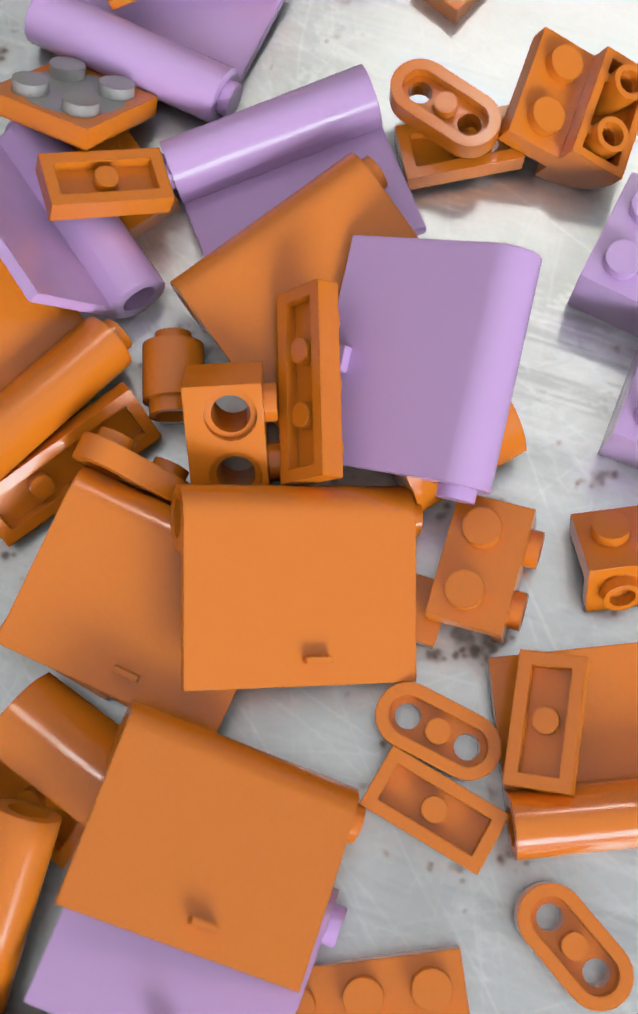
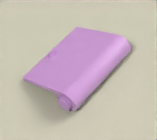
M31 0L25 18V35L30 43L58 56L82 60L86 64V68L105 76L118 75L134 81L136 88L157 95V100L210 123L236 112L243 93L242 82L285 0H136L115 10H112L107 0Z
M363 64L159 142L163 151L161 155L172 190L178 189L204 257L351 152L356 154L361 160L369 156L377 163L386 177L388 187L384 190L417 236L426 233V225L382 127V117L377 96Z
M10 121L6 126L5 132L0 136V258L28 301L118 319L128 318L146 310L162 295L165 289V282L120 216L49 221L35 171L37 155L39 153L75 152L71 145Z
M353 235L338 299L344 466L419 478L437 485L436 497L474 505L477 493L491 494L541 268L542 258L539 254L520 246L496 242Z
M333 887L301 989L298 993L63 907L23 1002L51 1014H296L320 945L323 944L334 948L347 908L335 903L339 889Z

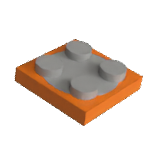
M60 56L52 58L49 64L34 70L16 72L12 75L11 79L1 82L0 116L86 151L156 116L158 96L136 88L134 81L118 75L105 76L87 69L86 64L82 60Z

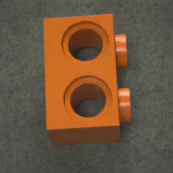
M263 361L186 365L180 388L191 484L271 485V481H280V442L269 443L267 423L279 421L277 383H264ZM226 395H234L242 398L248 404V407L241 412L230 413L222 410L215 401ZM238 456L251 462L252 466L245 470L236 471L226 467L222 461L229 457Z

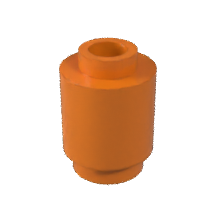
M175 327L159 329L155 332V337L147 339L142 344V402L145 406L149 407V418L153 421L167 424L184 423L180 387L185 366L204 364V344L199 339L193 338L189 330Z

